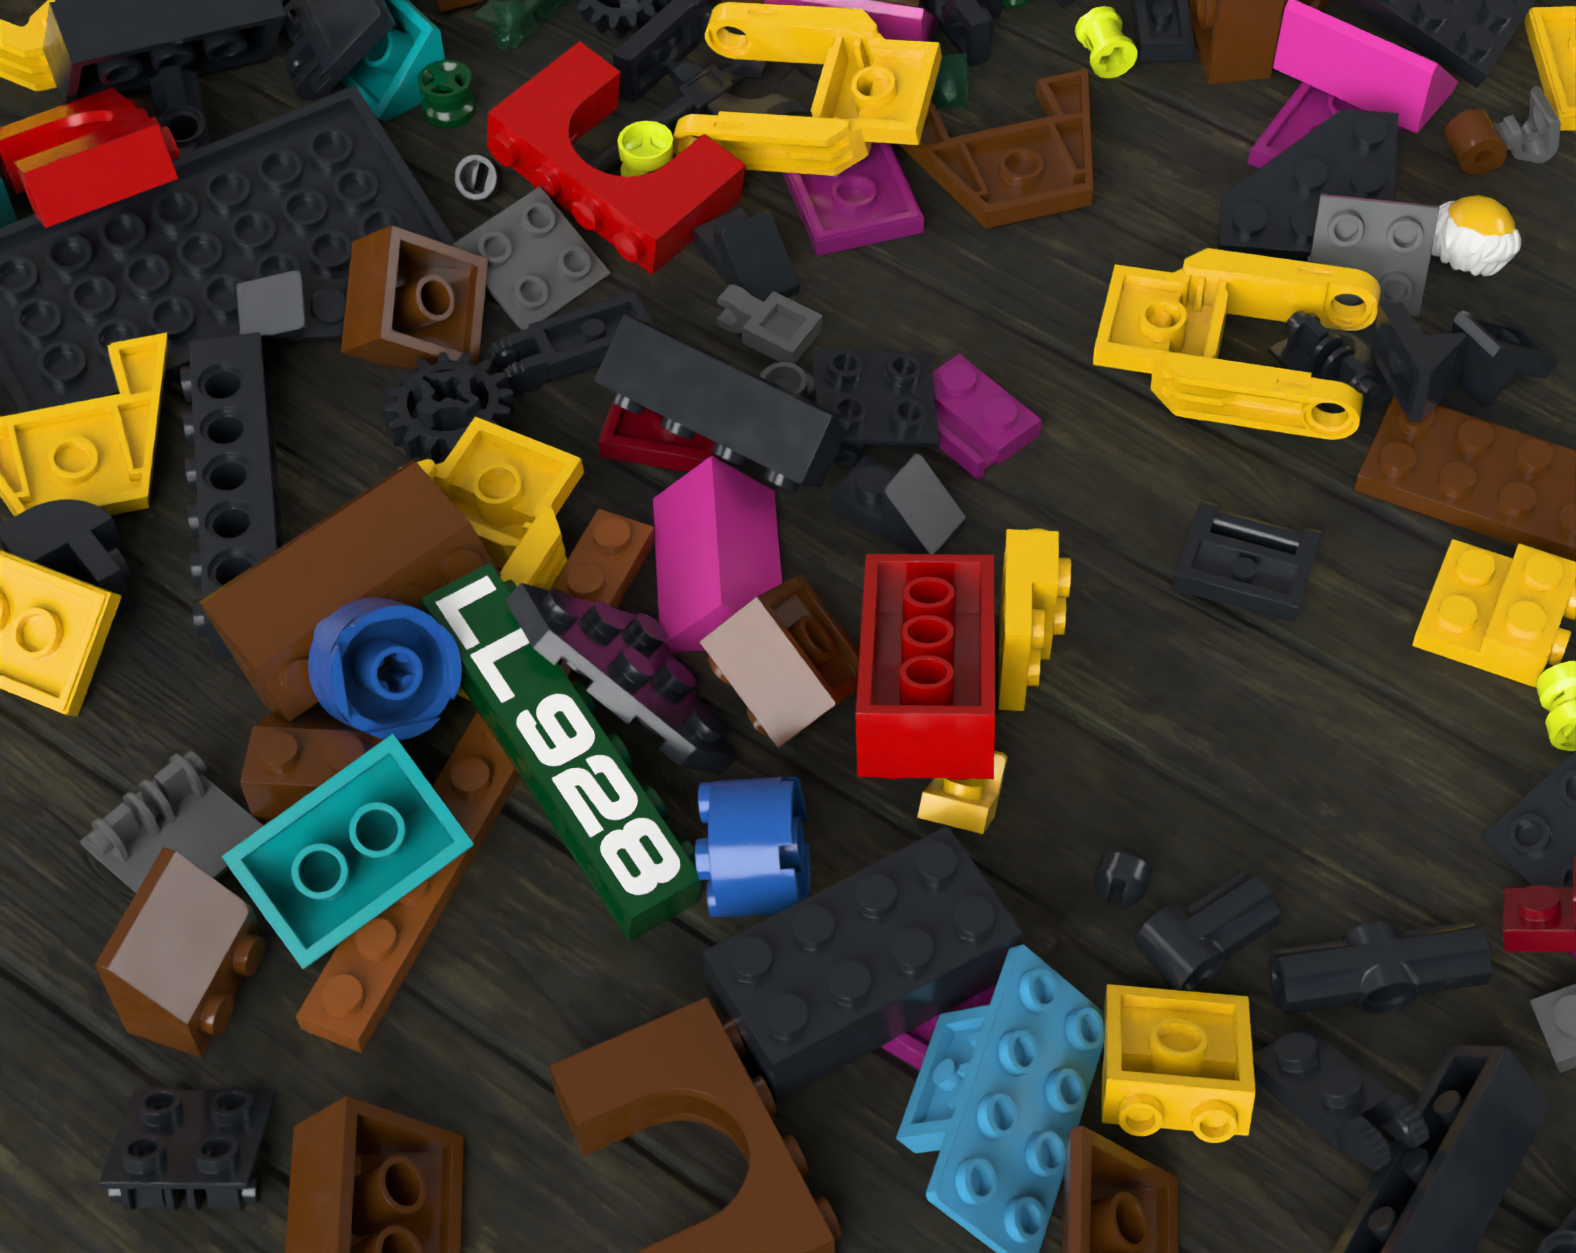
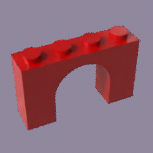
M579 41L488 112L487 149L500 164L513 168L530 181L535 189L540 186L549 198H552L573 214L576 221L582 227L595 231L612 244L625 260L637 263L653 275L693 241V228L723 216L740 201L746 165L705 134L701 135L665 166L649 174L630 177L616 176L599 171L587 164L576 153L573 145L617 109L621 72Z
M113 87L0 127V165L7 183L16 194L26 191L35 216L45 228L178 179L172 162L180 159V154L167 126L161 128L155 116L150 118L144 107L137 108L132 98L126 99Z

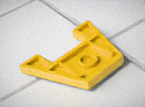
M167 333L114 342L108 345L109 357L119 394L0 417V497L14 516L36 505L65 499L89 502L102 508L110 516L149 508L168 352Z

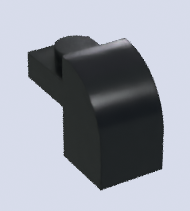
M55 500L36 505L0 524V545L3 551L121 595L122 597L114 618L134 608L126 582L133 579V574L124 559L126 555L114 521L102 508L80 500Z

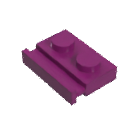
M960 353L931 372L940 442L939 448L977 480L984 476L985 469L993 463L997 466L1040 436L1042 420Z

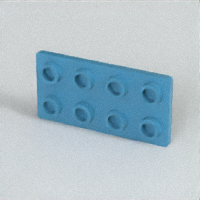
M1025 945L1009 948L990 1005L939 1015L896 1137L898 1141L915 1154L940 1150L926 1191L927 1200L996 1253L1040 1252L1064 1174L1070 1130L1079 1126L1104 1045L1105 1013Z

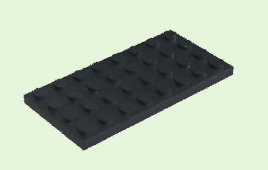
M355 85L181 155L180 159L172 162L178 179L47 228L44 227L35 214L0 228V379L19 413L119 394L109 357L108 345L114 342L167 333L168 352L164 385L181 378V367L190 366L189 341L239 334L235 289L238 283L294 270L302 271V279L349 278L352 241L391 225L450 246L456 241Z

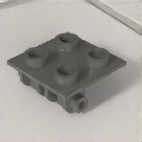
M540 186L452 245L453 247L488 258L486 289L520 330L528 329L529 324L548 319L611 274Z
M1320 194L1311 255H1308L1307 262L1365 271L1372 275L1380 285L1379 306L1380 304L1403 302L1411 316L1419 317L1440 207ZM1340 294L1334 297L1336 301L1347 306L1359 300L1364 303L1363 299L1353 294Z
M191 750L183 756L177 753L169 758L170 764L157 773L152 782L143 779L138 784L140 792L136 795L132 792L126 793L123 796L124 803L122 802L103 819L96 818L91 822L94 830L79 841L81 846L135 893H137L163 847L177 851L213 879L217 880L230 869L221 856L264 826L203 775L207 770L206 765Z

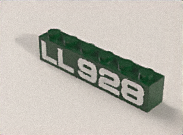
M488 563L422 597V611L436 619L453 636L461 658V687L628 942H631L698 903L702 880H699L697 875L695 849L686 839L677 841L665 823L668 820L667 811L659 795L650 785L642 788L629 770L632 767V761L625 745L614 732L606 735L594 718L597 715V710L591 695L579 680L573 683L569 681L559 666L562 664V657L553 665L533 649L505 602L517 588V585L511 579L503 582L491 563Z

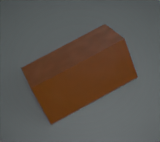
M1084 1126L1071 1129L1063 1174L1061 1253H1178V1177Z

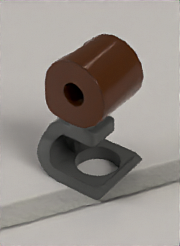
M1535 86L1530 91L1529 118L1522 128H1520L1514 115L1504 117L1503 122L1496 123L1492 121L1484 109L1474 108L1454 117L1447 125L1444 137L1461 170L1468 175H1480L1497 170L1503 166L1507 150H1510L1513 157L1518 160L1534 163L1548 161L1558 150L1561 123L1541 88Z

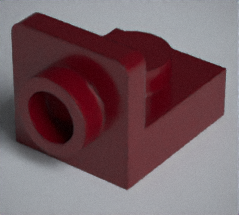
M1574 857L1573 887L1532 885L1526 888H1504V952H1576V857Z

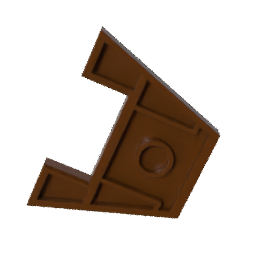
M1088 68L1040 78L1037 81L1036 97L1046 115L1044 118L950 138L934 103L930 102L919 145H898L985 229L1091 206L1093 198V168Z

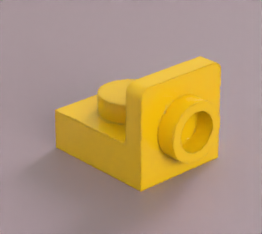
M994 751V779L953 780L950 778H934L922 793L917 818L984 834L995 817L1007 763L1006 754Z

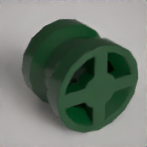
M439 60L428 64L420 71L418 76L419 92L423 96V115L429 124L437 128L452 129L463 126L473 119L476 113L475 97L471 92L473 87L471 71L466 65L454 60Z

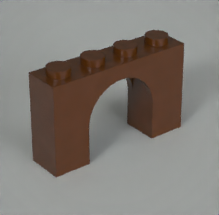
M708 997L549 1065L555 1098L584 1157L657 1124L671 1121H691L705 1124L722 1132L735 1143L748 1164L745 1181L735 1198L723 1210L707 1220L637 1251L638 1253H835V1240L842 1236L835 1213L824 1196L813 1199L803 1180V1177L807 1176L809 1171L797 1141L791 1134L781 1138L771 1119L772 1116L777 1114V1110L766 1082L761 1075L749 1077L740 1058L746 1056V1051L736 1025L729 1017L719 1020Z

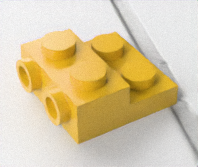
M1040 528L1029 530L1006 529L1000 598L998 710L1024 711L1026 687L1039 686L1040 659L1050 660L1053 635L1065 634L1066 597H1069L1071 558L1059 557V531H1048Z
M1452 539L1417 628L1412 646L1537 688V679L1543 673L1545 665L1555 666L1561 663L1571 635V631L1560 628L1559 625L1562 617L1572 620L1576 618V562L1522 544H1518L1512 559Z
M1107 984L1104 1003L1105 1036L1102 1067V1123L1119 1124L1125 1132L1134 1136H1148L1154 1134L1160 1128L1193 1131L1199 1139L1209 1143L1224 1142L1233 1137V1135L1248 1136L1255 1098L1248 996Z

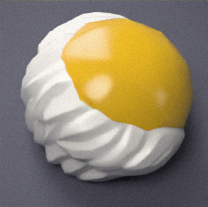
M1475 195L1464 197L1457 201H1449L1439 206L1431 254L1439 256L1443 263L1450 262L1454 270L1470 271L1474 276L1482 274L1484 277L1491 276L1499 272L1520 250L1521 237L1518 230L1515 229V222L1506 207L1493 198Z

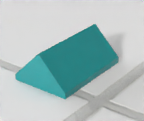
M384 0L396 24L341 80L347 88L356 85L374 115L383 121H388L421 104L423 96L420 94L418 86L420 71L430 63L445 60L440 29L408 0Z
M391 734L221 857L301 968L305 969L469 850L474 844L394 734Z

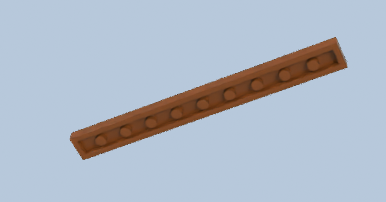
M598 508L551 589L556 588L564 591L571 597L593 603L602 601L617 609L655 543L654 527ZM562 659V664L559 666L571 683L575 682L579 674ZM478 711L433 785L435 792L471 839L474 846L338 944L296 1015L301 1030L360 1053L364 1051L520 779V775Z

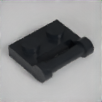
M1202 498L1175 573L1173 590L1296 623L1323 530L1304 526L1303 531L1280 526L1220 510V503Z

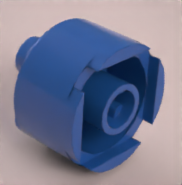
M380 597L352 601L334 611L330 616L323 618L313 632V641L308 658L310 683L316 698L323 708L339 721L365 734L384 740L391 734H394L397 740L408 739L431 729L441 719L438 716L445 709L450 699L454 700L461 682L462 666L460 653L453 636L431 615L418 608ZM386 656L390 657L392 665L382 669V679L377 678L378 667L384 664Z
M782 776L700 783L698 790L699 812L702 823H708V838H698L696 840L695 860L698 879L708 880L707 903L710 917L731 918L775 915L810 897L809 843H804L802 822L807 821V813L799 777L785 778Z

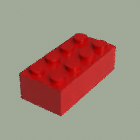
M866 554L856 702L857 777H880L885 779L950 778L953 780L994 779V555Z

